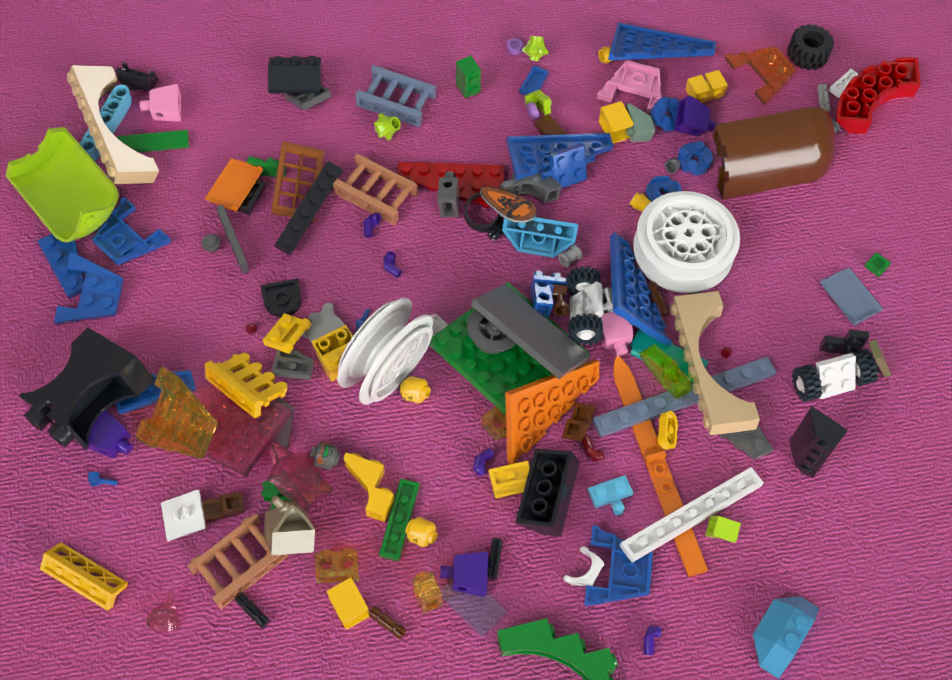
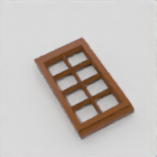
M282 141L271 214L292 218L297 210V198L304 199L305 197L298 194L299 184L313 185L311 182L300 180L301 170L314 172L315 181L322 170L324 150ZM286 153L300 155L299 165L286 163ZM303 156L317 159L315 169L302 166ZM284 166L298 169L297 178L284 177ZM282 180L296 183L295 192L281 191ZM280 194L294 197L292 208L279 205Z

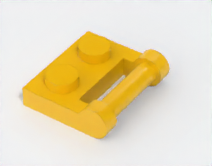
M284 313L262 341L268 347L289 354L302 334L311 328L312 323L306 318L300 319Z

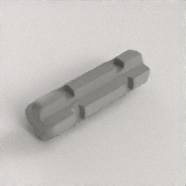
M819 84L817 88L819 106L829 113L831 109L827 91L828 87L826 84Z

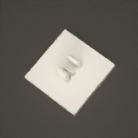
M200 490L161 502L167 541L206 529Z

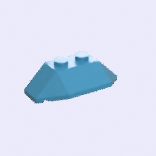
M535 217L529 222L517 223L504 218L502 231L518 252L554 258L575 243L578 224Z
M801 596L778 598L772 601L753 633L759 667L777 679L780 678L812 627L819 611L817 606Z

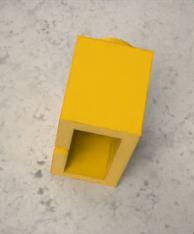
M719 70L706 73L705 78L707 81H705L702 75L687 80L685 88L687 94L701 103L725 96L728 86Z

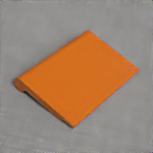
M231 158L208 192L205 200L219 206L223 205L224 208L237 212L261 175L263 168Z

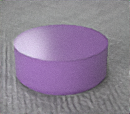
M512 38L507 42L508 53L512 55L522 53L523 42L520 39Z
M534 102L526 104L530 118L532 120L539 118V112Z

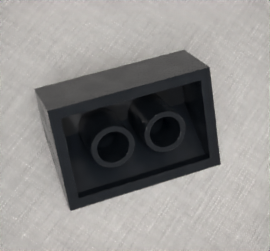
M270 57L268 64V93H321L323 79L322 57Z

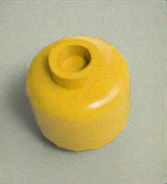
M409 376L402 381L400 394H402L403 399L406 401L422 403L425 398L429 397L430 387H428V382L425 379Z
M423 517L411 519L405 530L408 540L420 547H427L430 543L433 544L438 536L436 525Z

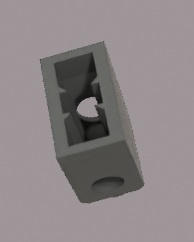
M450 171L445 172L444 178H439L437 202L441 218H459L460 190L458 178H455V173Z

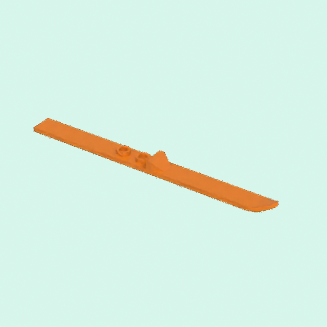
M617 355L614 360L613 377L625 407L642 401V397L631 370L622 358ZM648 420L632 426V430L666 517L683 507V504L665 460L666 453L658 444L652 423ZM692 528L673 538L688 577L708 572Z

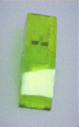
M654 344L639 353L651 373L676 400L692 391L691 379L679 370L678 363Z

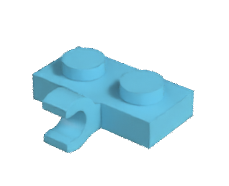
M626 475L588 488V493L595 509L611 504L615 516L624 513L623 510L625 508L621 500L633 496V491Z

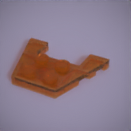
M776 46L756 49L755 52L750 53L743 51L738 55H732L731 53L725 56V61L733 70L748 63L767 84L755 92L756 97L763 105L780 90L796 71V68Z

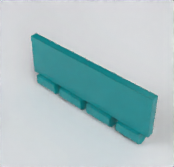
M641 329L638 330L630 345V348H632L631 355L641 360L647 355V363L658 368L664 363L666 364L663 369L664 371L675 376L682 372L681 379L689 383L694 382L693 378L689 377V364L684 360V349L673 344L667 347L650 335L645 334ZM701 358L702 363L706 368L709 361Z

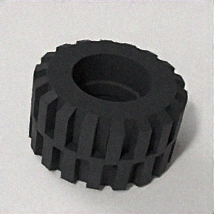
M811 24L800 26V28L795 29V32H793L787 48L789 60L793 61L795 66H800L801 69L811 70L812 68L816 70L818 67H823L827 63L834 47L833 36L829 35L830 32L824 30L822 26L818 27L815 24L814 26Z

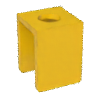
M622 101L601 107L599 123L604 133H610L612 143L630 139L629 135L626 134V128L632 127L634 123Z
M352 578L326 591L345 629H349L369 617L368 607Z

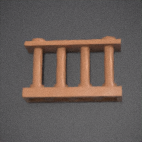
M356 154V169L346 181L342 182L336 179L333 183L334 194L372 214L375 212L379 213L382 217L381 219L396 225L399 221L398 207L408 194L415 197L418 195V185L413 180L406 179L378 165L368 157ZM363 170L372 174L361 189L352 187V184ZM378 178L386 181L387 183L376 197L367 195V192ZM393 186L401 189L402 191L391 205L382 202Z
M257 514L246 517L239 527L204 554L194 557L187 566L193 575L200 572L216 592L212 599L220 610L288 557V554L271 555L265 536L257 527L261 524ZM249 532L254 535L267 551L266 556L261 560H257L240 540ZM232 545L237 548L250 564V569L244 573H239L223 553ZM215 558L218 559L233 578L232 583L227 587H222L206 566Z

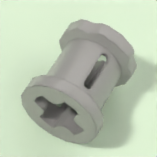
M572 245L565 253L558 254L559 261L565 268L570 267L572 262L583 258L582 252L576 245Z

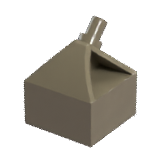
M277 495L274 496L271 502L276 508L265 512L264 536L271 555L314 552L315 528L307 510L298 503L283 501Z

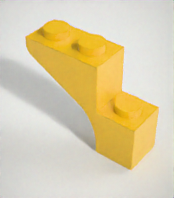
M345 453L344 461L346 468L369 494L368 504L365 509L366 516L386 523L394 503V494L387 488H378L385 473L384 465L374 459H364L357 453Z

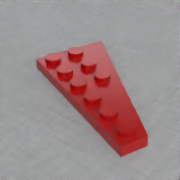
M398 162L397 168L398 175L411 179L418 186L426 187L429 191L433 192L438 191L439 178H444L445 172H454L455 178H458L459 200L465 202L472 195L480 192L481 187L487 186L500 189L501 183L504 182V165ZM482 196L471 201L481 204L482 207L487 209L490 207Z

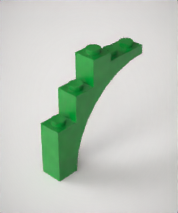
M547 618L497 631V640L502 657L516 654L537 655L553 659L569 667L584 680H613V677H609V675L614 673L617 659L614 653L611 654L610 648L584 654L586 651L583 638H579L578 633L553 639L555 637V630L553 624L548 623Z

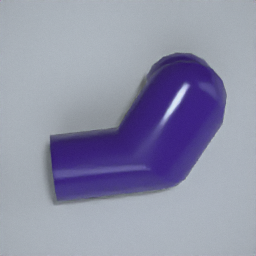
M375 212L364 220L365 238L373 237V228L380 223L382 218L379 213Z
M388 251L383 258V267L387 272L398 278L402 274V270L395 266V253Z
M490 448L477 455L474 459L473 470L478 476L486 474L485 464L495 456Z
M648 626L643 638L644 655H654V637H661L660 626Z

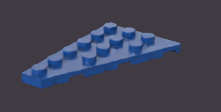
M618 22L608 60L714 56L716 41Z
M614 232L610 236L613 312L668 347L673 343V340L668 338L665 333L666 324L656 303H652L649 297L651 291L646 284L641 269L637 270L634 263L635 255L631 250V246L626 239Z

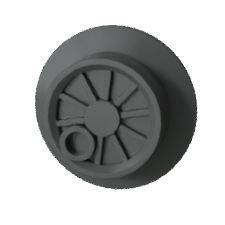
M477 310L473 311L467 321L468 334L474 344L483 352L497 354L512 348L516 344Z

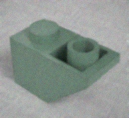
M627 104L625 108L634 123L632 127L626 128V134L629 135L630 141H651L655 132L651 116L632 104Z

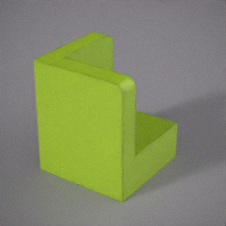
M710 516L705 536L735 543L741 523L721 516Z

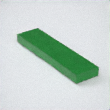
M188 130L116 136L122 143L136 152L189 148Z
M400 478L379 557L400 561L407 535L405 530L412 517L420 483Z

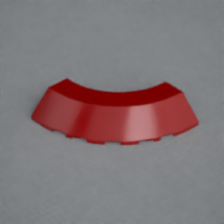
M902 57L888 62L884 60L881 64L868 66L860 74L855 75L840 96L836 110V122L848 133L866 134L872 123V113L878 106L896 98L914 97L921 85L918 57Z

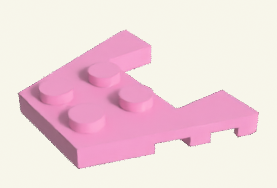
M626 60L616 71L614 77L610 81L608 80L605 87L597 93L596 99L612 102L616 89L650 98L646 113L651 114L654 103L662 98L660 91V69Z

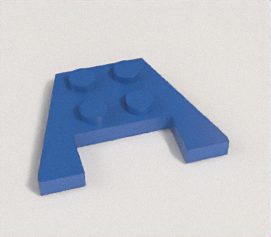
M125 197L121 198L119 206L114 208L109 220L103 223L92 239L93 244L117 266L171 243V239L161 229H158L143 240L130 228L123 219L133 213L136 208Z
M70 252L67 264L68 271L86 273L78 308L57 306L54 323L59 325L70 321L78 322L83 319L116 316L124 279Z
M593 525L590 545L612 549L608 588L586 585L584 606L649 596L653 553L649 552L631 563L620 547L621 542L624 540Z

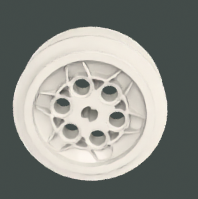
M678 191L656 198L644 209L638 221L633 250L638 266L651 281L656 282L660 287L674 292L697 293L716 286L727 276L739 249L740 233L732 214L717 200L701 193Z
M408 298L390 301L376 310L358 329L341 356L338 365L337 382L341 387L347 388L365 377L359 392V401L364 405L374 401H381L395 391L419 363L430 344L433 335V318L428 314L421 315L406 326L412 310V303Z

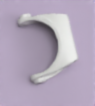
M583 546L579 550L592 559L590 570L581 577L575 578L565 575L563 579L566 583L574 586H593L596 577L604 566V562L596 554L589 551L587 547Z

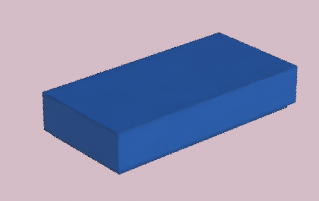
M533 65L520 87L519 93L527 95L541 89L548 77L549 71Z

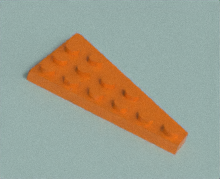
M592 359L560 379L550 375L505 392L508 464H515L516 460L523 453L527 454L532 446L546 434L545 430L552 423H557L561 416L572 408L575 404L574 400L581 393L585 394L599 380L598 360Z

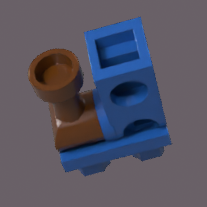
M535 271L529 288L533 308L544 317H549L553 307V300H555L554 313L557 316L568 314L569 306L564 301L568 288L566 285L567 278H562L560 273L544 276L542 271Z

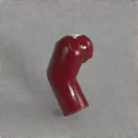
M585 435L581 443L587 455L593 462L603 460V451L600 449L595 451L589 435Z

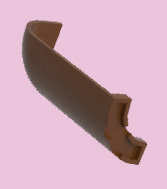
M808 107L716 124L712 135L717 157H721L722 166L718 167L717 187L722 199L816 181L822 178L830 169L835 152V134L830 115L826 110L818 107Z

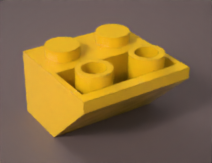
M347 325L311 341L321 365L331 382L338 377V365L341 356L353 337Z

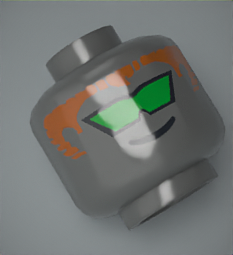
M320 441L317 447L312 446L309 458H313L312 463L315 467L331 470L333 466H337L341 451H338V447L335 444Z

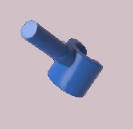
M366 309L362 318L356 321V331L366 321L370 309Z
M99 472L88 473L89 484L93 487L100 484L117 485L118 480L100 478Z

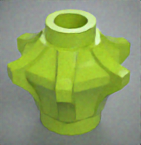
M530 36L528 44L522 49V52H525L530 57L529 60L539 61L542 56L549 54L543 41L544 37Z
M383 113L378 114L379 119L377 122H374L375 131L378 133L379 138L386 137L387 140H391L393 134L401 127L400 120L395 116H386Z

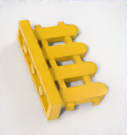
M247 353L234 354L231 359L223 363L218 362L215 364L212 361L205 363V379L253 418L261 415V406H268L269 402L277 397L283 398L287 392V384L285 382L273 383L275 381L274 373L266 372L261 374V363L249 364L250 355ZM243 367L241 370L233 373V371ZM252 377H255V378L252 379L251 381H249V382H247V383L245 382V381L251 379ZM266 386L268 387L267 389H265V390H263V391H261V392H259V393L257 392V391L263 389V388L266 387Z

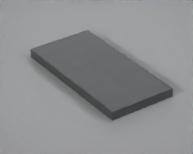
M505 284L474 298L470 304L558 379L587 362L591 356Z

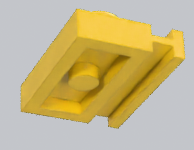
M528 461L488 470L495 499L524 492L530 469Z

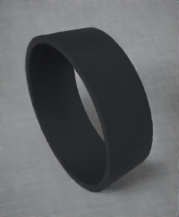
M480 192L468 199L464 217L472 229L479 232H489L491 229H495V226L503 220V217L498 214L493 222L484 225L473 222L468 216L467 207L472 200L481 197Z

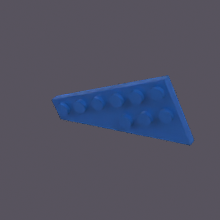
M610 133L508 136L506 140L516 180L549 170L550 154L578 144L583 145L585 157L591 154L595 156L605 153L613 148Z

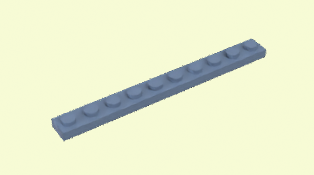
M767 356L711 377L723 389L731 392L773 377L777 372ZM693 383L599 415L594 417L592 422L601 438L658 418L663 412H674L697 404L699 398L697 394H694Z

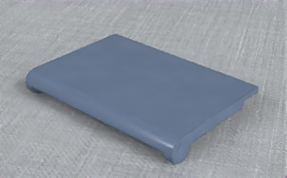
M850 267L820 281L822 287L853 326L884 310Z

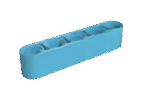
M125 85L116 86L99 111L103 122L112 134L116 131L133 102L129 89ZM88 129L80 145L95 161L100 157V153L96 149L95 141Z

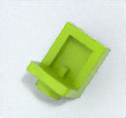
M540 89L524 96L525 104L534 102L536 107L545 116L551 113V99Z

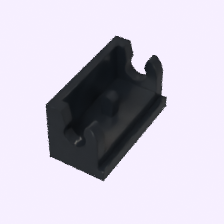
M124 62L121 63L123 69L118 67L116 69L120 83L148 92L155 87L159 80L154 71H150V74L128 68L127 63Z

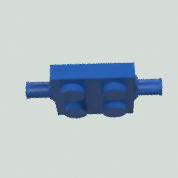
M581 144L550 154L549 170L541 172L540 175L542 180L549 177L553 178L561 185L562 189L586 180V164L594 162L595 156L591 154L585 157L584 147Z

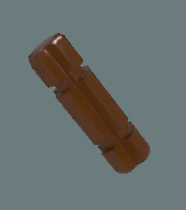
M649 283L648 287L651 291L650 297L652 302L656 303L661 316H666L668 309L664 305L665 302L660 290H658L657 283Z
M372 607L368 613L370 618L374 621L377 620L378 624L390 633L393 632V635L398 639L405 635L406 629L402 625H397L394 619L384 612L381 613L382 611L378 607Z

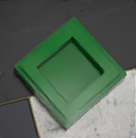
M876 252L866 262L864 267L877 277H880L890 266L891 262Z

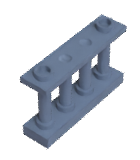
M372 65L373 81L366 92L357 91L355 95L356 105L378 114L383 113L386 116H395L402 122L420 128L422 124V112L420 110L427 97L435 100L436 86L392 72L383 67ZM380 81L389 84L381 98L373 95ZM395 87L405 89L398 103L389 101ZM411 92L420 94L414 108L404 106Z

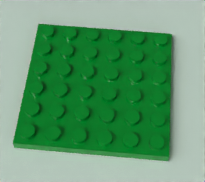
M509 282L505 283L506 286L533 307L532 302ZM472 307L432 336L429 345L506 415L505 392L553 374L518 344L497 354H490L480 350L474 344L467 331L468 318L476 310ZM545 317L547 320H549L553 325H555L558 329H560L564 334H566L569 337V334H567L553 320H551L549 317ZM579 345V346H580L581 348H583L587 353H589L584 347H582L581 345Z

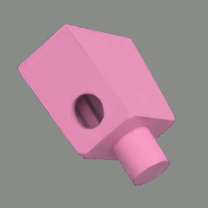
M178 84L151 89L150 100L140 101L141 111H150L154 120L181 121V93Z
M614 312L604 313L601 316L604 332L601 340L602 345L605 349L615 348L618 356L626 354L628 352L626 345H630L633 338L632 325Z

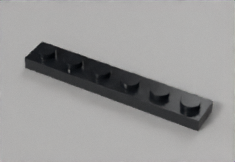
M330 161L326 162L274 247L289 256L292 254L343 169Z

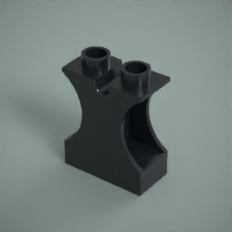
M87 327L71 343V355L62 372L47 385L19 395L30 408L23 416L40 431H43L50 425L51 427L46 432L64 448L73 441L87 450L89 448V435L97 418L113 404L127 398L138 397L154 378L136 355Z

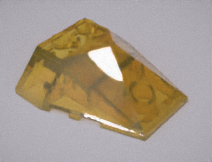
M160 367L154 384L162 389L152 418L141 420L135 438L152 448L158 447L165 449V451H175L183 455L203 459L218 422L178 375L165 367Z

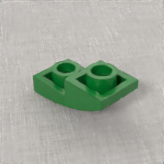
M249 156L246 162L256 167H262V176L276 177L279 160L269 157L264 162L260 158ZM284 166L283 176L285 177V176L287 175V173H286V168H285V166Z

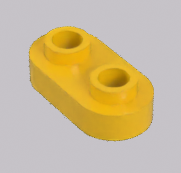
M672 411L661 413L659 418L658 444L664 450L673 449L677 444L678 420Z

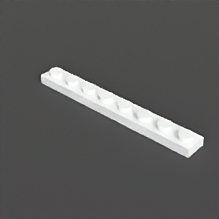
M750 467L621 542L620 547L632 563L760 488L764 482L753 468Z

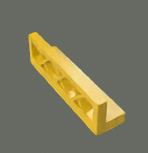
M62 542L46 551L43 555L40 570L107 611L113 607L116 595L127 588L128 582ZM61 551L67 556H60L57 552ZM73 562L81 563L84 566H76ZM90 573H98L101 576H93ZM107 583H114L117 587L113 588Z

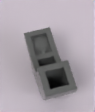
M512 173L511 180L501 183L500 189L516 195H533L545 204L559 198L561 185L551 177L542 180L540 173L518 180L515 179V175Z

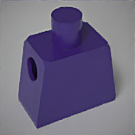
M688 95L679 101L674 131L699 136L707 130L712 132L716 123L709 120L710 108L692 96Z
M105 410L97 418L91 429L88 449L113 458L119 451L128 455L132 451L133 445L127 442L130 438L127 429Z
M488 552L454 555L453 566L441 565L440 578L452 579L453 591L479 597L486 596Z

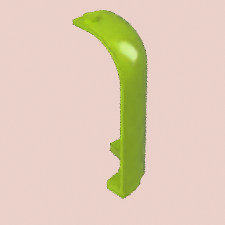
M65 127L49 128L44 140L38 145L39 150L33 155L29 153L22 158L8 162L6 177L49 231L58 240L71 242L97 230L113 212L119 194L114 183Z

